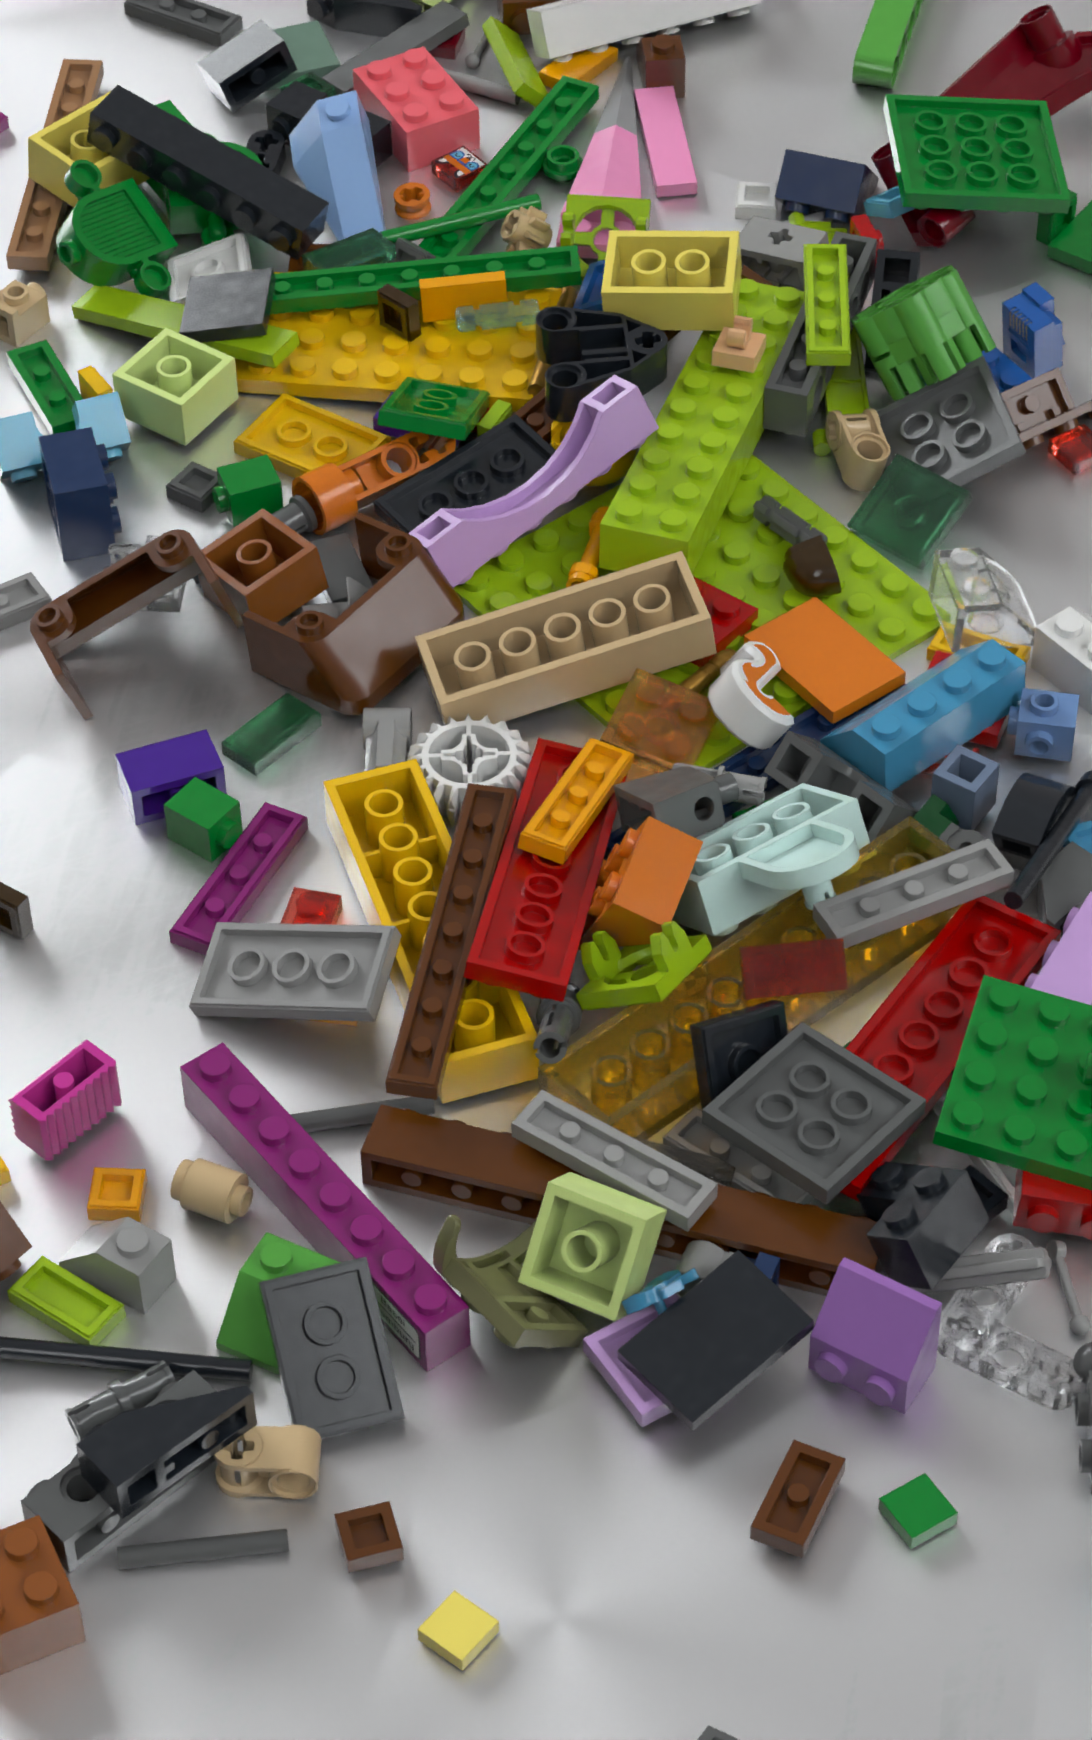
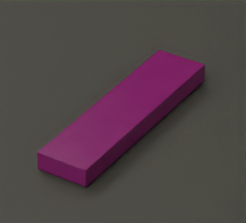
M265 802L170 929V942L206 956L216 923L241 922L308 830L307 817Z

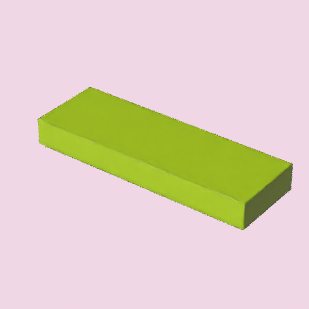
M490 16L482 25L483 31L515 95L536 108L548 92L519 34Z

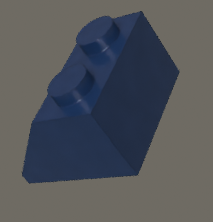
M786 149L775 198L782 204H785L784 210L787 212H800L805 216L809 215V210L825 211L824 219L848 224L850 217L864 214L865 207L863 202L873 196L879 178L865 164Z

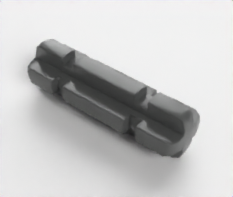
M764 496L760 501L757 500L753 506L755 509L753 512L754 518L765 526H769L772 531L790 544L795 545L818 535H821L823 541L827 544L828 538L825 534L815 527L811 528L808 522L785 506L781 507L782 504L771 496Z

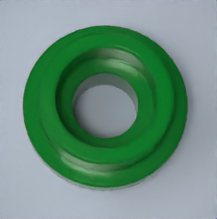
M554 146L548 150L547 157L543 160V172L558 182H568L576 178L583 160L579 156L578 150L572 146Z

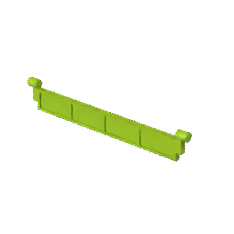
M794 212L788 217L789 224L827 232L829 244L836 231L847 233L846 228H831V222L805 221L804 215L800 212ZM853 328L850 334V366H836L824 393L826 418L830 411L838 410L843 415L860 414L865 409H870L862 344L855 328ZM825 429L815 430L812 434L814 453L818 456H826L830 453L831 449L827 443Z

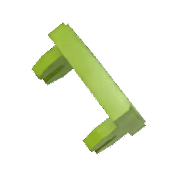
M567 194L566 212L562 215L563 233L560 236L561 246H590L592 251L598 256V261L606 259V252L600 251L594 245L595 236L602 230H619L614 226L615 210L627 216L636 230H649L651 199ZM596 210H602L601 224L596 226L592 232L576 231L577 226L585 216ZM579 256L581 280L583 281L589 265L581 260Z
M675 921L664 922L661 925L662 932L653 933L650 936V944L625 946L620 951L616 940L605 930L594 932L592 934L593 941L584 942L581 945L582 964L590 980L575 994L581 1009L588 1011L662 1002L710 954L712 947L707 935L687 936L685 931ZM645 965L643 967L638 968L635 971H632L636 966Z

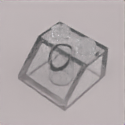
M962 547L935 551L928 594L951 652H956L991 639L1005 648L1033 646L1035 626L1037 624L1019 582L1014 576L980 547Z

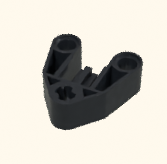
M552 306L544 308L536 315V355L541 362L552 365L545 372V411L552 420L572 422L579 402L613 375L637 385L642 396L667 378L668 338L660 329L621 313Z

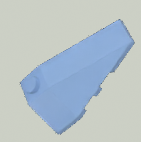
M354 90L317 100L289 135L293 168L309 192L329 202L326 222L343 250L347 248L362 249L363 256L389 250V247L383 248L379 236L380 231H385L386 227L370 123L358 93Z

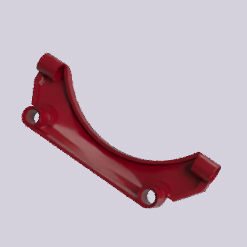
M1051 5L1039 6L1025 14L1015 27L939 96L1046 101L1051 117L1075 100L1092 91V31H1081L1075 34L1072 30L1064 31ZM889 141L886 145L875 151L871 157L887 190L898 186ZM928 208L923 210L913 209L902 214L901 217L917 246L942 248L965 228L976 215L974 210L958 211L955 209Z

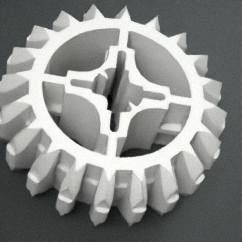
M469 714L464 721L458 722L449 716L445 726L432 723L429 733H418L416 744L410 746V751L407 755V761L417 760L442 819L448 818L452 828L457 824L468 783L516 789V809L532 759L529 744L527 741L522 740L519 730H509L505 721L492 724L488 715L482 720L476 721L472 720Z

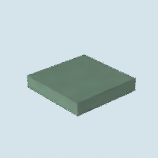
M318 20L273 29L284 39L298 70L266 91L288 87L295 80L301 83L322 80L323 76L340 66V62Z

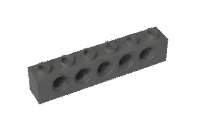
M836 231L830 244H846L849 318L851 319L861 312L874 282L877 239ZM804 302L764 387L763 428L806 437L836 366H806ZM850 321V334H851V332H852V330H853L854 327H853V325H852V323H851V321Z

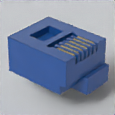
M1035 282L1023 288L1022 293L1002 303L1003 352L1032 378L1057 367H1063V345L1066 344L1062 335V321L1054 315V297Z

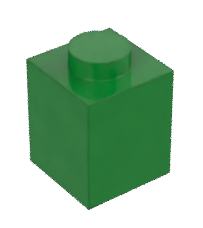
M268 455L217 467L218 486L212 488L214 503L219 513H226L233 528L262 508L270 514L283 508L281 480Z
M194 777L164 804L168 839L211 863L223 852L231 849L243 832L240 801L197 777Z

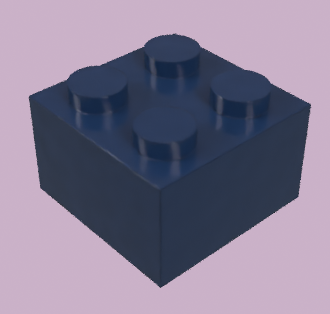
M92 427L38 437L47 501L63 562L116 552L114 534L121 533L122 527L117 506L111 507L110 505L114 504V499H118L113 472L104 473V471L109 470L105 444L96 445Z

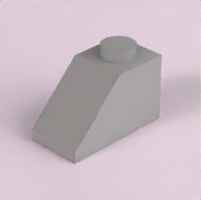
M130 1217L91 1226L58 1262L62 1268L144 1315L177 1278L171 1239Z

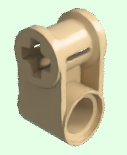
M870 408L865 409L860 414L843 415L838 410L830 411L825 424L828 446L833 451L843 481L850 488L857 491L867 492L874 490L880 482L891 452L890 445L881 428L877 411Z
M295 1424L283 1427L254 1426L214 1455V1459L218 1463L215 1470L217 1486L223 1493L236 1498L282 1497L292 1500L308 1498L315 1494L318 1489L321 1436L314 1429L303 1425ZM240 1439L243 1443V1451L238 1452L237 1440ZM235 1471H240V1483H237L235 1480Z

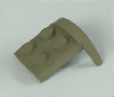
M450 1214L438 1234L433 1251V1265L437 1273L450 1286L461 1293L459 1296L469 1306V1309L482 1314L495 1327L493 1329L494 1335L501 1342L512 1348H578L589 1330L555 1297L518 1282L536 1221L514 1240L493 1252L474 1258H458L456 1255V1243L461 1229V1221L457 1215Z

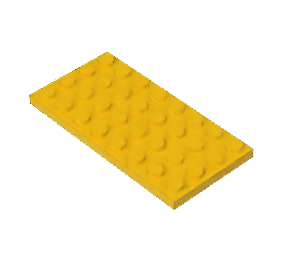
M543 288L524 290L522 292H507L509 314L423 323L421 300H418L421 335L412 342L380 325L378 304L355 306L353 308L313 310L311 312L271 314L268 325L297 332L300 345L276 368L235 358L238 392L269 395L286 393L290 396L384 402L391 392H395L405 378L412 377L488 391L490 393L489 408L499 399L511 403L513 412H516L534 397V395L528 394V386L538 360L536 355V315L544 308L556 306L562 290Z

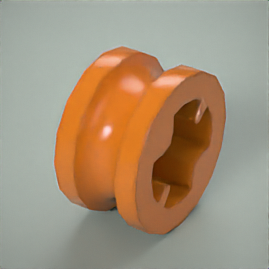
M406 183L394 191L395 212L401 218L417 220L430 213V191L425 185Z

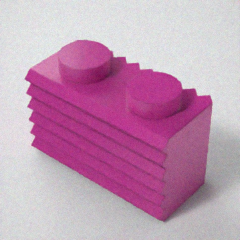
M84 1040L8 1099L11 1104L9 1108L12 1111L10 1114L13 1117L12 1122L14 1123L15 1136L43 1159L53 1160V1154H61L63 1148H69V1142H76V1136H84V1130H91V1125L99 1124L101 1118H106L107 1112H114V1106H121L122 1099L116 1061L89 1040Z

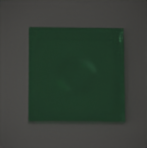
M897 453L847 526L854 534L923 571L973 497L970 491Z

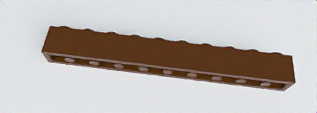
M382 1104L360 1150L363 1184L531 1225L537 1220L549 1181L569 1172L588 1178L512 1137V1133L496 1132L471 1126L458 1120L441 1119L420 1114L412 1109H399ZM718 1184L717 1198L688 1232L664 1219L654 1251L655 1255L680 1261L688 1243L694 1240H704L719 1246L725 1252L731 1251L735 1253L739 1250L744 1256L757 1259L759 1252H763L780 1258L779 1285L824 1296L827 1295L837 1268L844 1257L881 1274L883 1268L867 1237V1233L877 1222L863 1216L854 1217L825 1210L812 1204H799L774 1198L762 1192H749Z

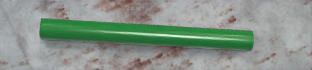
M533 194L380 231V241L383 248L395 246L398 237L415 241L505 219L511 211L519 210L520 207L528 210L530 206L541 210V200L538 194Z

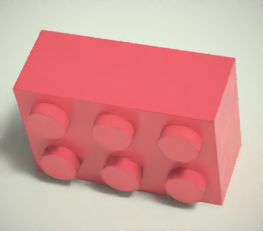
M424 46L417 49H409L404 53L383 60H375L367 65L353 69L354 90L357 91L364 109L391 121L393 155L408 172L435 164L436 162L434 161L461 148L466 149L468 152L480 149L479 108Z

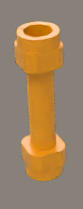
M599 507L592 514L589 522V541L581 561L575 562L571 566L566 588L599 577L597 567L599 565L600 523L609 507Z

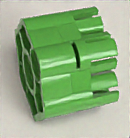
M952 265L943 267L893 291L850 319L893 401L904 398L907 391L909 394H912L925 387L926 384L929 386L938 382V379L942 381L954 375L957 371L964 368L967 363L983 356L982 351L987 353L996 347L957 269Z

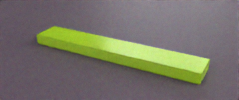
M94 285L71 308L75 319L154 338L165 328L179 333L185 305L109 286L100 287ZM268 325L267 334L263 336L204 342L202 344L236 359L276 368L300 345L297 332Z

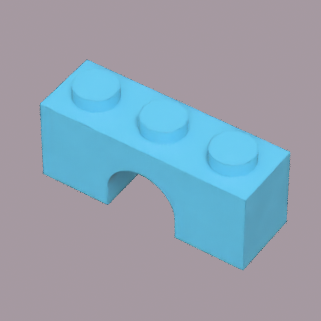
M118 391L75 401L72 413L76 430L92 427L96 445L105 444L108 462L122 458V451L128 450L131 438ZM32 411L0 418V480L11 478L12 483H22L37 478V471L43 470L38 438L43 435L37 429Z

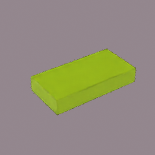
M43 1255L7 1290L10 1303L77 1344L99 1345L126 1317L125 1306Z

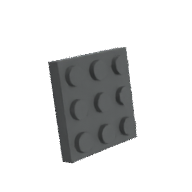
M984 356L968 363L954 375L942 381L938 379V382L935 384L926 385L922 389L877 411L881 428L891 451L885 467L899 503L906 514L1027 453L991 368Z
M801 1022L702 1109V1124L827 1205L925 1114L926 1099L804 1022Z

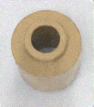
M198 1158L195 1161L185 1159L180 1163L172 1179L170 1194L172 1199L180 1201V1205L184 1209L226 1224H231L237 1217H243L247 1213L253 1198V1188L249 1187V1180L246 1174Z

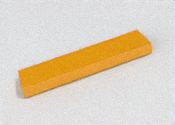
M590 738L521 832L517 848L563 865L615 792L613 785L621 783L631 769L634 754Z

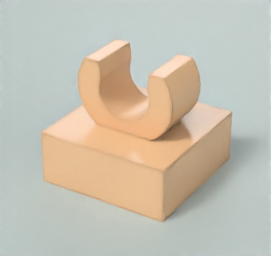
M735 315L734 327L723 328L712 350L711 365L754 373L766 349V334L752 332V318Z

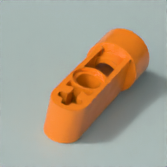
M412 431L339 466L333 463H326L296 477L292 481V496L301 495L307 500L314 510L318 521V528L313 533L323 535L355 520L354 517L358 515L359 509L373 503V501L453 453L456 448V439ZM422 448L428 450L419 457L418 452ZM386 460L396 462L400 466L402 473L391 470Z

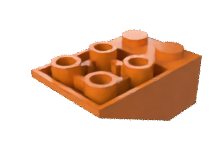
M650 816L646 818L637 830L630 827L621 844L616 843L608 859H603L596 885L597 889L592 897L578 950H581V945L584 942L593 941L592 934L594 932L604 930L616 940L618 947L650 944V936L653 933L662 932L661 925L664 922L672 921L703 841Z

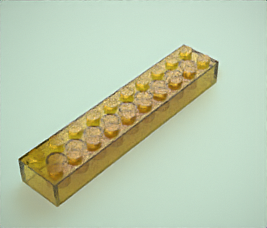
M908 816L861 848L858 861L849 870L831 879L834 892H836V895H839L955 850L914 818ZM801 889L713 948L710 954L662 1002L626 1007L567 1047L566 1055L561 1061L555 1064L543 1063L538 1067V1093L544 1090L643 1143L701 1102L690 1025L766 1001L778 1000L784 1002L788 1034L801 1022L810 1026L935 939L962 904L843 950L836 951L812 918L813 910L806 908L805 898Z

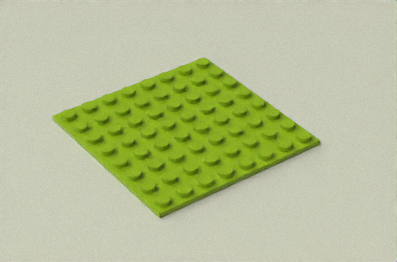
M753 454L692 574L694 577L759 609L758 618L752 623V628L745 634L812 599V596H806L795 590L783 570L785 553L793 545L753 516L755 502L757 500L760 501L764 496H771L782 504L781 507L785 506L808 522L811 528L815 527L828 538L826 545L839 576L841 593L818 599L888 658L893 660L935 635L945 619L953 622L958 621L957 613ZM621 484L511 543L503 554L487 561L474 572L467 582L454 587L463 604L477 616L566 588L571 566L575 562L581 561L589 541V522L592 514L599 507L610 506ZM599 565L597 567L599 577L617 572L599 568ZM739 635L726 649H732L737 652L744 645V635L742 637ZM691 662L574 699L658 773L672 770L675 763L712 768L747 747L746 744L726 729L715 716L708 699L709 686L719 676L676 712L664 717L657 715L656 708L659 702L699 669L698 666ZM776 675L761 689L764 694L774 697L794 718L812 707Z

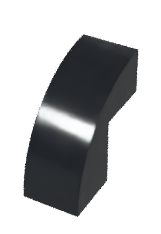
M1023 773L1011 788L992 830L994 845L998 850L1030 859L1076 794L1075 787L1030 773Z

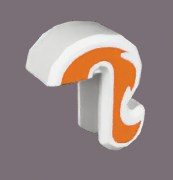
M757 641L745 643L720 668L721 675L709 686L708 699L715 716L729 732L747 746L763 750L770 748L794 724V717L774 697L766 695L761 691L781 670V665L772 649Z

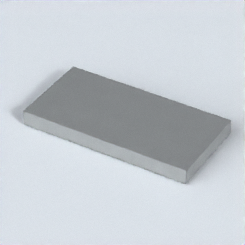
M217 922L189 1008L195 1016L375 1022L402 935L396 926Z

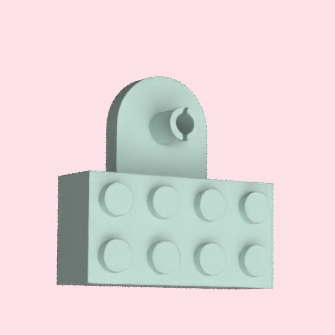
M802 783L723 824L722 827L698 837L697 839L703 841V844L672 921L711 936H723L735 931L738 928V923L753 915L771 912L778 906L777 902L792 894L803 893L805 906L809 910H813V904L826 900L825 898L836 896L831 879L853 868L858 859L873 852L857 798Z

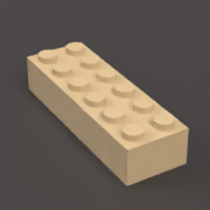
M682 551L415 636L423 670L444 726L449 716L458 722L464 721L468 714L472 720L480 721L488 715L492 724L500 721L506 722L717 653L711 616Z

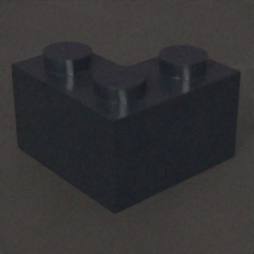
M885 1161L883 1165L873 1172L872 1179L863 1191L856 1195L867 1218L877 1222L867 1233V1237L887 1277L907 1287L932 1290L990 1221L966 1170Z

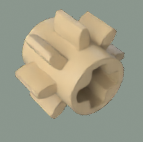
M530 206L528 210L520 207L519 210L511 211L505 217L501 226L503 241L509 243L506 252L548 248L552 239L551 225L545 222L548 214L533 206Z

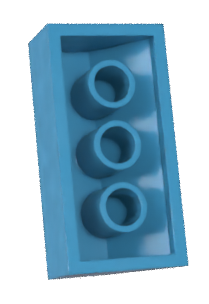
M993 639L960 649L820 739V743L892 792L951 753L957 744L963 745L980 734L981 731L1008 715L1010 706L1020 707L1022 688H1025L1026 662Z

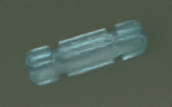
M536 299L520 300L519 305H514L513 301L480 304L479 309L474 310L473 305L458 307L455 311L456 326L459 332L475 331L477 326H481L482 330L516 327V322H522V326L535 325L536 315L539 313V304Z

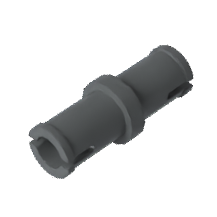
M161 1360L157 1365L122 1383L118 1379L107 1383L108 1390L73 1408H68L64 1412L73 1433L80 1442L95 1426L106 1424L122 1412L144 1408L157 1397L166 1385L176 1382L169 1366H167L164 1360Z

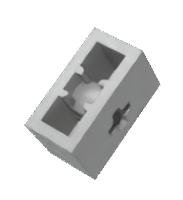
M753 216L739 234L742 267L745 265L763 278L781 283V287L787 284L798 287L802 291H804L803 244H829L828 234L825 231Z

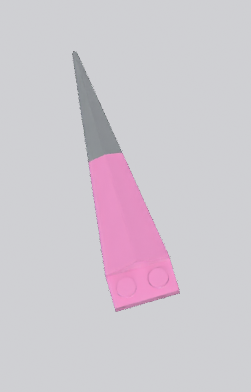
M629 56L622 65L569 194L642 199L632 60ZM567 199L561 211L556 247L561 246L560 236L563 233L562 215L566 212ZM596 210L585 216L577 226L576 231L592 232L596 226L601 224L602 210ZM615 210L614 226L619 230H636L627 216ZM602 230L595 236L594 245L600 251H607L609 230ZM578 246L580 258L598 259V256L592 251L590 246Z

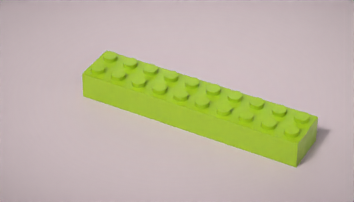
M741 279L737 315L753 319L752 332L766 334V349L754 373L711 365L712 350L722 331L702 332L655 420L659 429L648 436L645 443L641 446L600 523L599 568L620 571L682 551L693 574L764 431V387L802 307L804 291H799L789 286L778 287L757 283L752 279Z

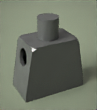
M690 766L613 785L622 831L627 832L630 827L637 830L646 818L650 816L692 837H697L722 827L725 822L723 805L739 799V787L731 773L728 772L712 777Z

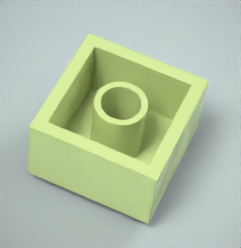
M168 328L162 330L112 374L114 392L118 391L126 419L185 446L239 398L234 357Z
M573 1172L555 1178L547 1184L518 1282L610 1320L617 1321L627 1315L622 1301L643 1289L667 1209Z

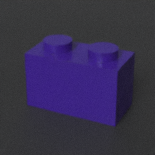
M207 729L115 754L119 787L136 826L165 818L164 804L194 777L227 794L224 766Z

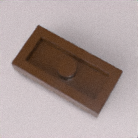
M793 1440L751 1524L750 1539L803 1559L845 1472L846 1459Z

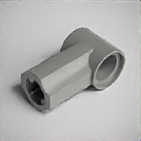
M364 707L363 748L366 750L364 771L407 761V750H410L412 745V708Z

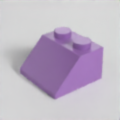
M844 1257L837 1268L810 1335L808 1368L816 1371L823 1379L829 1382L841 1383L865 1395L876 1405L888 1406L905 1414L936 1367L942 1303Z

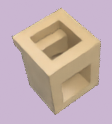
M13 280L0 291V340L17 348L50 322L47 294L36 282H30L25 285L17 280Z

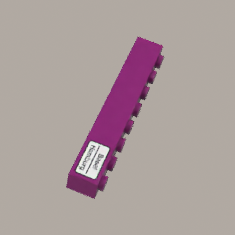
M223 1042L180 1066L185 1107L319 1254L338 1262L367 1257L382 1324L426 1372H429L471 1345L469 1306Z

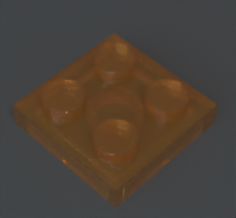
M636 668L600 741L634 754L633 764L657 774L672 770L675 763L696 766L718 718L713 712L708 697Z

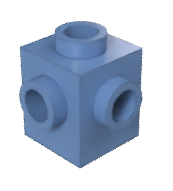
M1022 688L1020 707L1010 706L1007 734L1016 735L1014 755L1071 762L1080 695Z

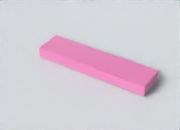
M674 87L634 89L635 108L656 196L661 198L697 194V179Z

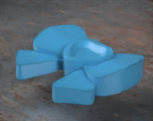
M695 1267L684 1274H681L680 1270L664 1272L650 1281L637 1294L622 1301V1305L627 1315L652 1304L657 1313L661 1314L668 1309L664 1299L685 1289L684 1285L698 1279L699 1275Z

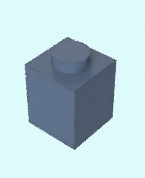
M957 744L933 772L931 796L934 794L948 803L959 821L958 827L964 830H974L996 804L1000 763Z

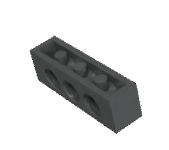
M192 1370L178 1382H171L166 1385L157 1397L145 1407L218 1391L196 1371ZM77 1453L69 1465L49 1480L46 1479L38 1482L29 1491L28 1495L21 1500L24 1520L40 1515L63 1568L71 1573L215 1461L214 1455L122 1519L82 1477ZM88 1498L91 1499V1500H89V1501L79 1502L80 1500H83V1499H88Z

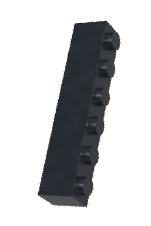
M117 85L90 112L88 143L131 166L134 170L163 184L171 191L177 192L195 202L205 210L227 220L239 229L259 238L276 250L282 251L298 260L324 231L329 202L120 85Z

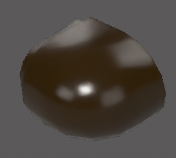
M821 535L795 544L787 550L783 570L795 590L806 596H816L818 598L841 593L840 580L835 564Z

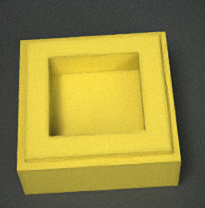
M454 1590L417 1629L418 1640L463 1671L499 1633V1621Z

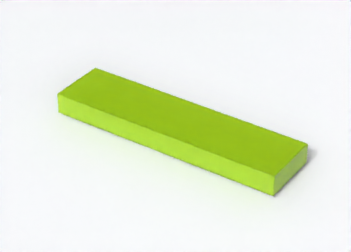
M803 244L806 366H850L851 342L846 244Z

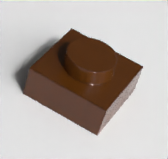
M390 1501L334 1514L336 1530L349 1573L404 1560L403 1545Z

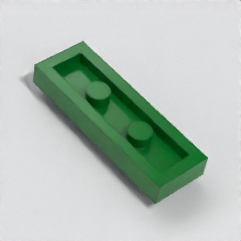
M43 340L7 351L8 366L50 435L76 430L72 407L75 401L82 400L83 397L48 341Z

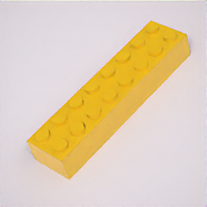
M416 759L323 781L326 822L368 925L396 926L402 935L390 972V978L404 1012L452 843V839ZM469 979L439 1092L442 1104L540 1078L539 1059L535 1055L538 1048H533L537 1033L518 991L500 986H489L480 981Z

